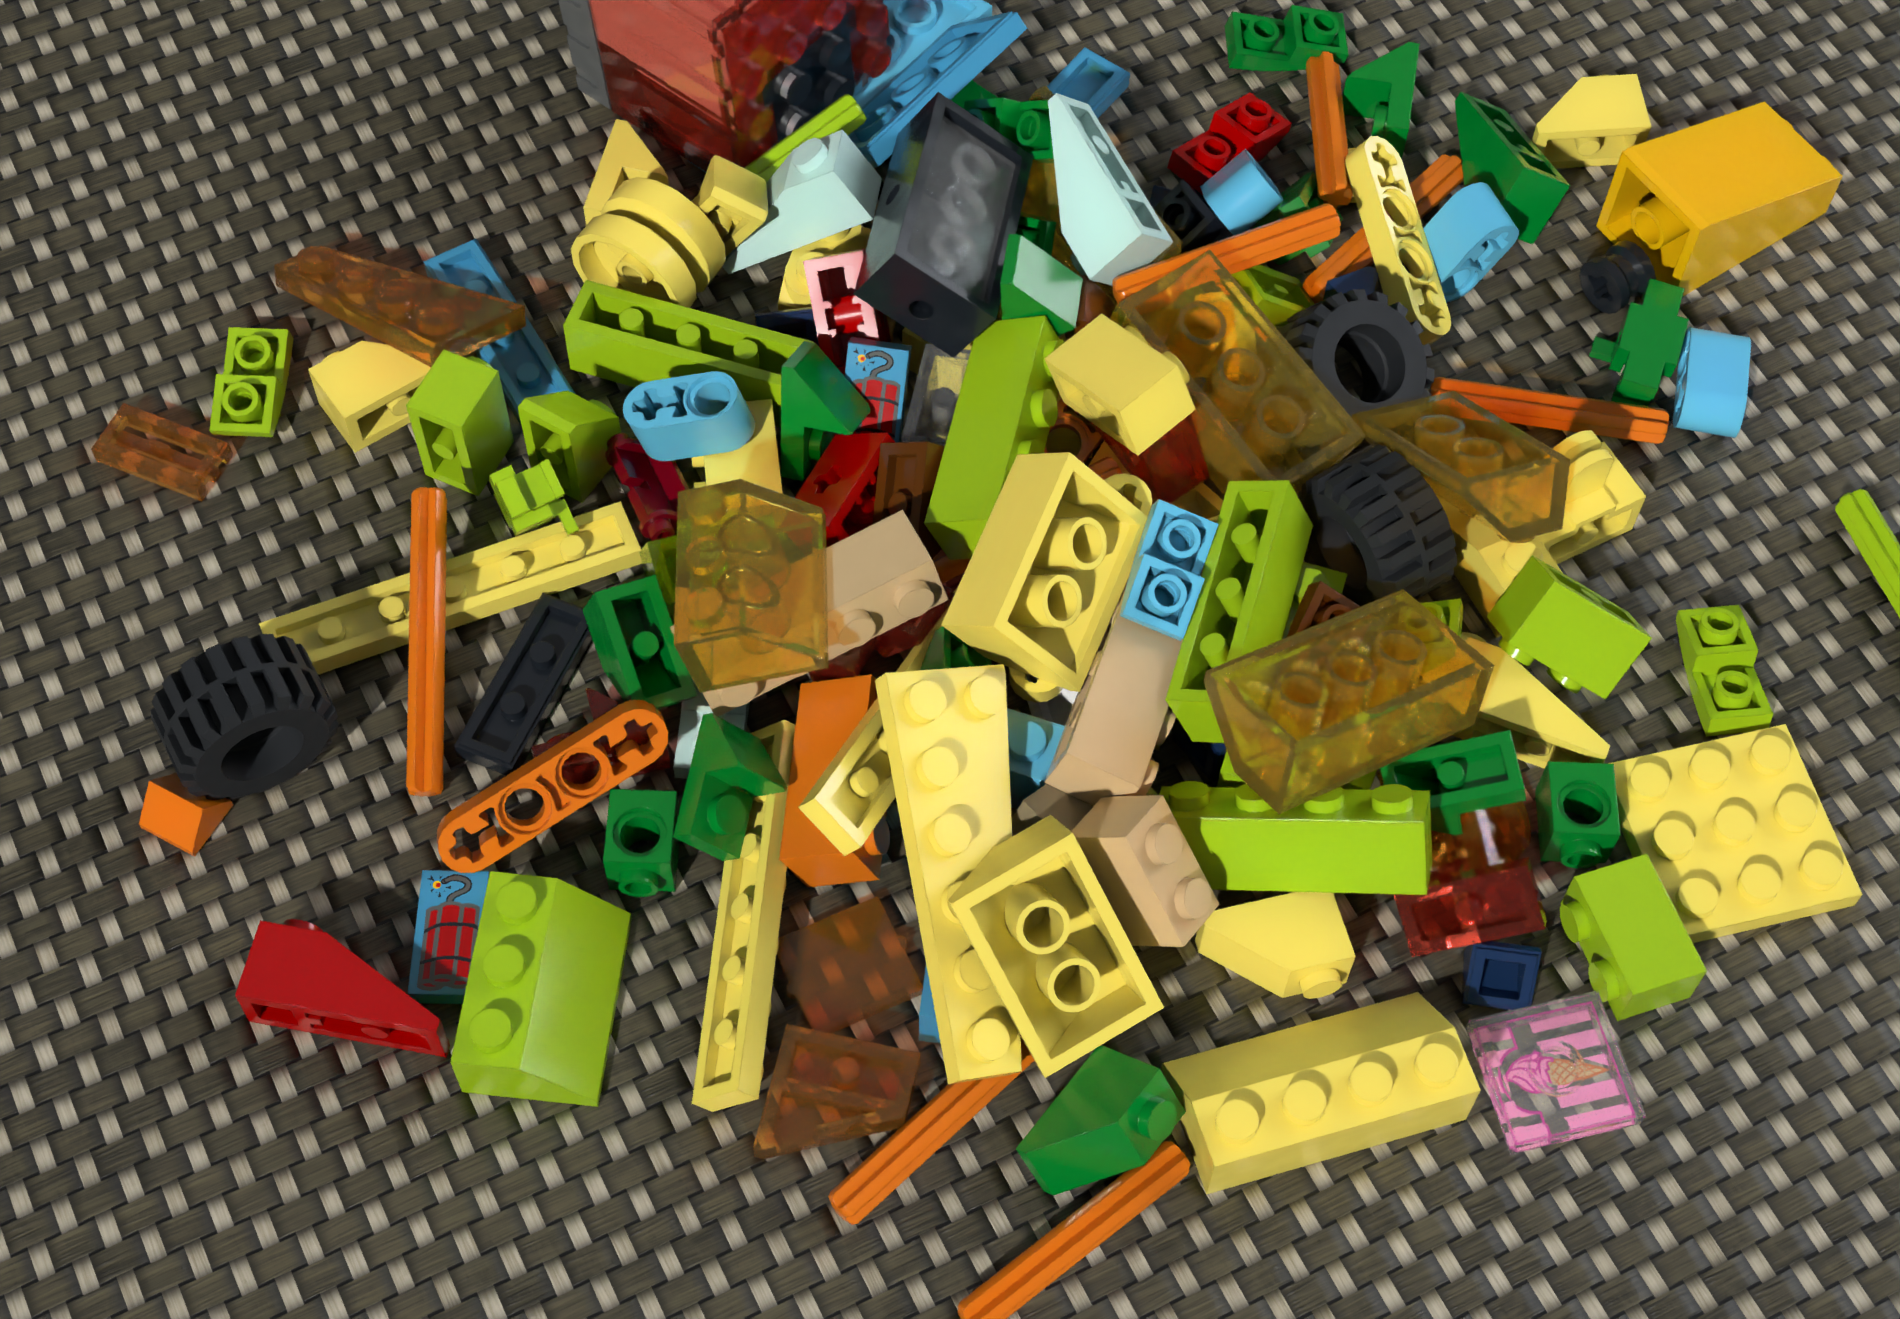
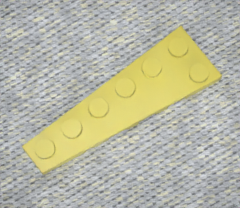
M1004 664L885 673L875 680L948 1084L1000 1077L1021 1072L1020 1033L948 902V899L987 853L995 846L1012 837L1007 693Z

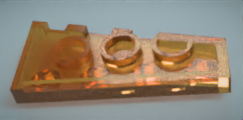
M321 245L304 248L296 256L274 265L277 287L429 367L433 366L443 349L463 357L526 327L525 305Z

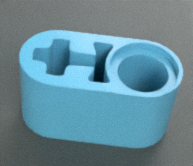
M1246 149L1200 186L1208 205L1233 235L1249 230L1284 201L1276 185Z
M1483 182L1470 184L1456 192L1423 228L1446 302L1454 301L1472 290L1514 245L1519 236L1518 228L1489 185Z
M1693 327L1687 329L1678 362L1673 413L1674 428L1731 438L1737 437L1743 422L1747 403L1751 353L1750 337Z
M719 371L642 383L627 395L623 404L624 417L648 456L658 461H672L731 452L744 446L752 437L755 429L754 417L736 382L730 375Z

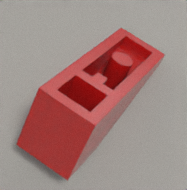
M287 919L283 924L260 920L235 993V997L249 1022L447 1058L450 1043L441 1020L328 933L323 932L320 927L299 919Z

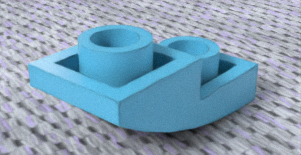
M1160 499L1152 504L1131 567L1119 616L1181 641L1184 639L1205 579L1200 575L1218 523Z

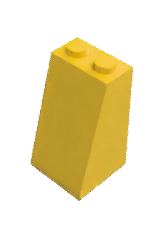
M1764 101L1631 146L1622 151L1596 227L1613 244L1623 240L1637 244L1650 258L1655 270L1656 280L1685 288L1683 296L1825 214L1843 175L1833 167L1826 157L1819 154L1799 135L1787 120L1778 115Z

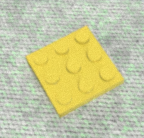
M1786 724L1608 763L1614 764L1619 823L1631 855L1634 858L1648 854L1693 943L1855 906L1863 895Z

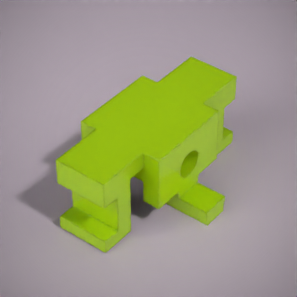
M549 459L518 474H515L512 465L489 475V482L494 490L495 499L509 528H512L515 537L548 523L556 517H559L567 536L579 531L565 499L559 500L565 493Z

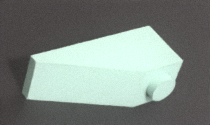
M1056 93L1048 100L1061 233L1073 251L1070 258L1075 269L1081 275H1086L1093 282L1112 285V280L1115 277L1146 267L1173 243V240L1089 104Z
M843 129L820 139L811 138L803 142L799 147L792 150L766 183L768 199L766 220L726 256V262L722 267L728 274L874 219L882 178Z

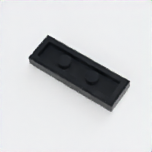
M542 593L455 743L454 747L458 757L506 776L524 764L593 641L582 607Z

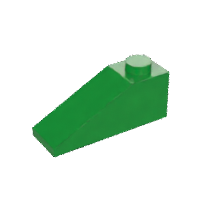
M1460 91L1455 100L1464 187L1478 182L1488 184L1518 228V239L1533 245L1566 194L1570 184L1504 109Z

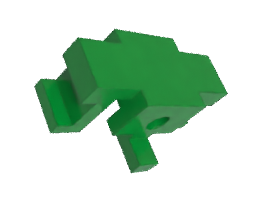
M1650 278L1640 304L1630 303L1622 320L1616 342L1595 336L1589 357L1610 363L1609 369L1616 372H1621L1625 364L1614 388L1611 401L1648 406L1658 391L1661 376L1671 378L1678 364L1689 321L1687 318L1677 316L1685 288Z

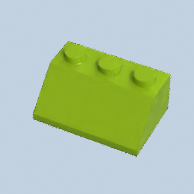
M490 871L450 1062L463 1093L599 1106L632 921L631 913L558 878Z

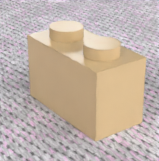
M1163 795L1102 797L1071 831L1132 946L1184 947L1218 907L1219 902Z

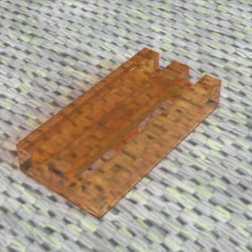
M125 403L122 404L91 448L98 462L201 502L208 494L206 488L208 481L215 483L220 476L219 465L221 462L228 464L233 456L229 443ZM126 426L202 454L205 457L203 460H199L171 449L170 445L154 439H144L126 432L124 429Z

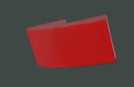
M1249 92L1214 112L1209 130L1172 150L1167 168L1203 195L1200 186L1243 150L1246 149L1257 162L1262 160L1289 132L1292 123L1272 109L1268 103Z

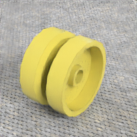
M641 177L623 181L607 200L601 215L591 219L576 237L571 247L573 265L583 282L589 280L688 308L692 306L697 298L696 293L703 292L726 262L725 245L715 225L702 210L679 191L657 180Z

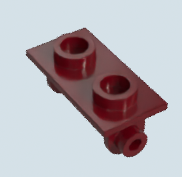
M627 433L615 434L606 443L608 449L605 453V458L608 464L614 467L622 485H627L630 489L627 496L640 521L639 529L642 535L646 538H651L662 558L667 559L702 524L704 518L675 460L658 461L652 459L647 455L638 439L630 438Z

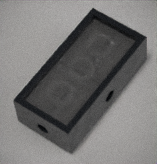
M937 92L898 133L853 295L954 358L997 319L1001 301L1000 282L1008 235L1016 234L1034 156Z

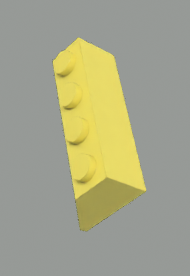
M1419 992L1162 1063L1161 1068L1166 1080L1186 1111L1180 1122L1206 1195L1464 1121L1467 1119L1481 1091L1455 1027Z

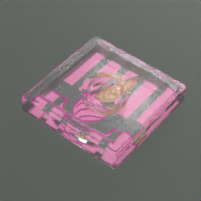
M1598 990L1469 1020L1466 1032L1510 1154L1638 1125L1646 1117Z

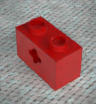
M866 248L818 256L803 261L819 347L844 376L848 342L851 337L891 342L886 315L853 295Z
M888 432L851 435L835 434L776 526L803 559L872 525L881 443H895Z

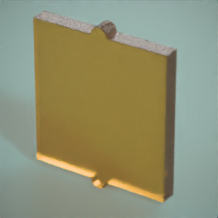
M878 896L779 937V949L776 957L789 982L786 986L787 996L790 999H797L816 1040L922 995L923 985L905 952L907 950V939L904 936H897Z

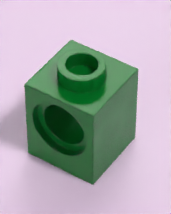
M1548 761L1535 790L1540 861L1561 862L1566 867L1576 869L1589 868L1598 863H1606L1621 835L1614 764ZM1571 812L1583 816L1589 822V824L1584 825L1572 821L1566 815V813Z
M610 789L603 864L609 890H620L622 893L634 897H649L657 894L658 891L675 892L680 840L673 837L680 810L677 791ZM641 840H650L657 843L653 849L644 853H634L628 850L632 844Z

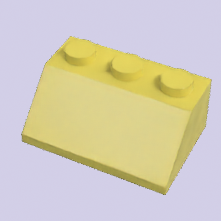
M1070 452L1017 455L941 625L987 659L1004 664L1069 691L1080 692L1129 578L1148 516Z
M1052 815L1045 817L992 848L948 899L1036 1065L1045 1078L1164 1008L1074 834Z

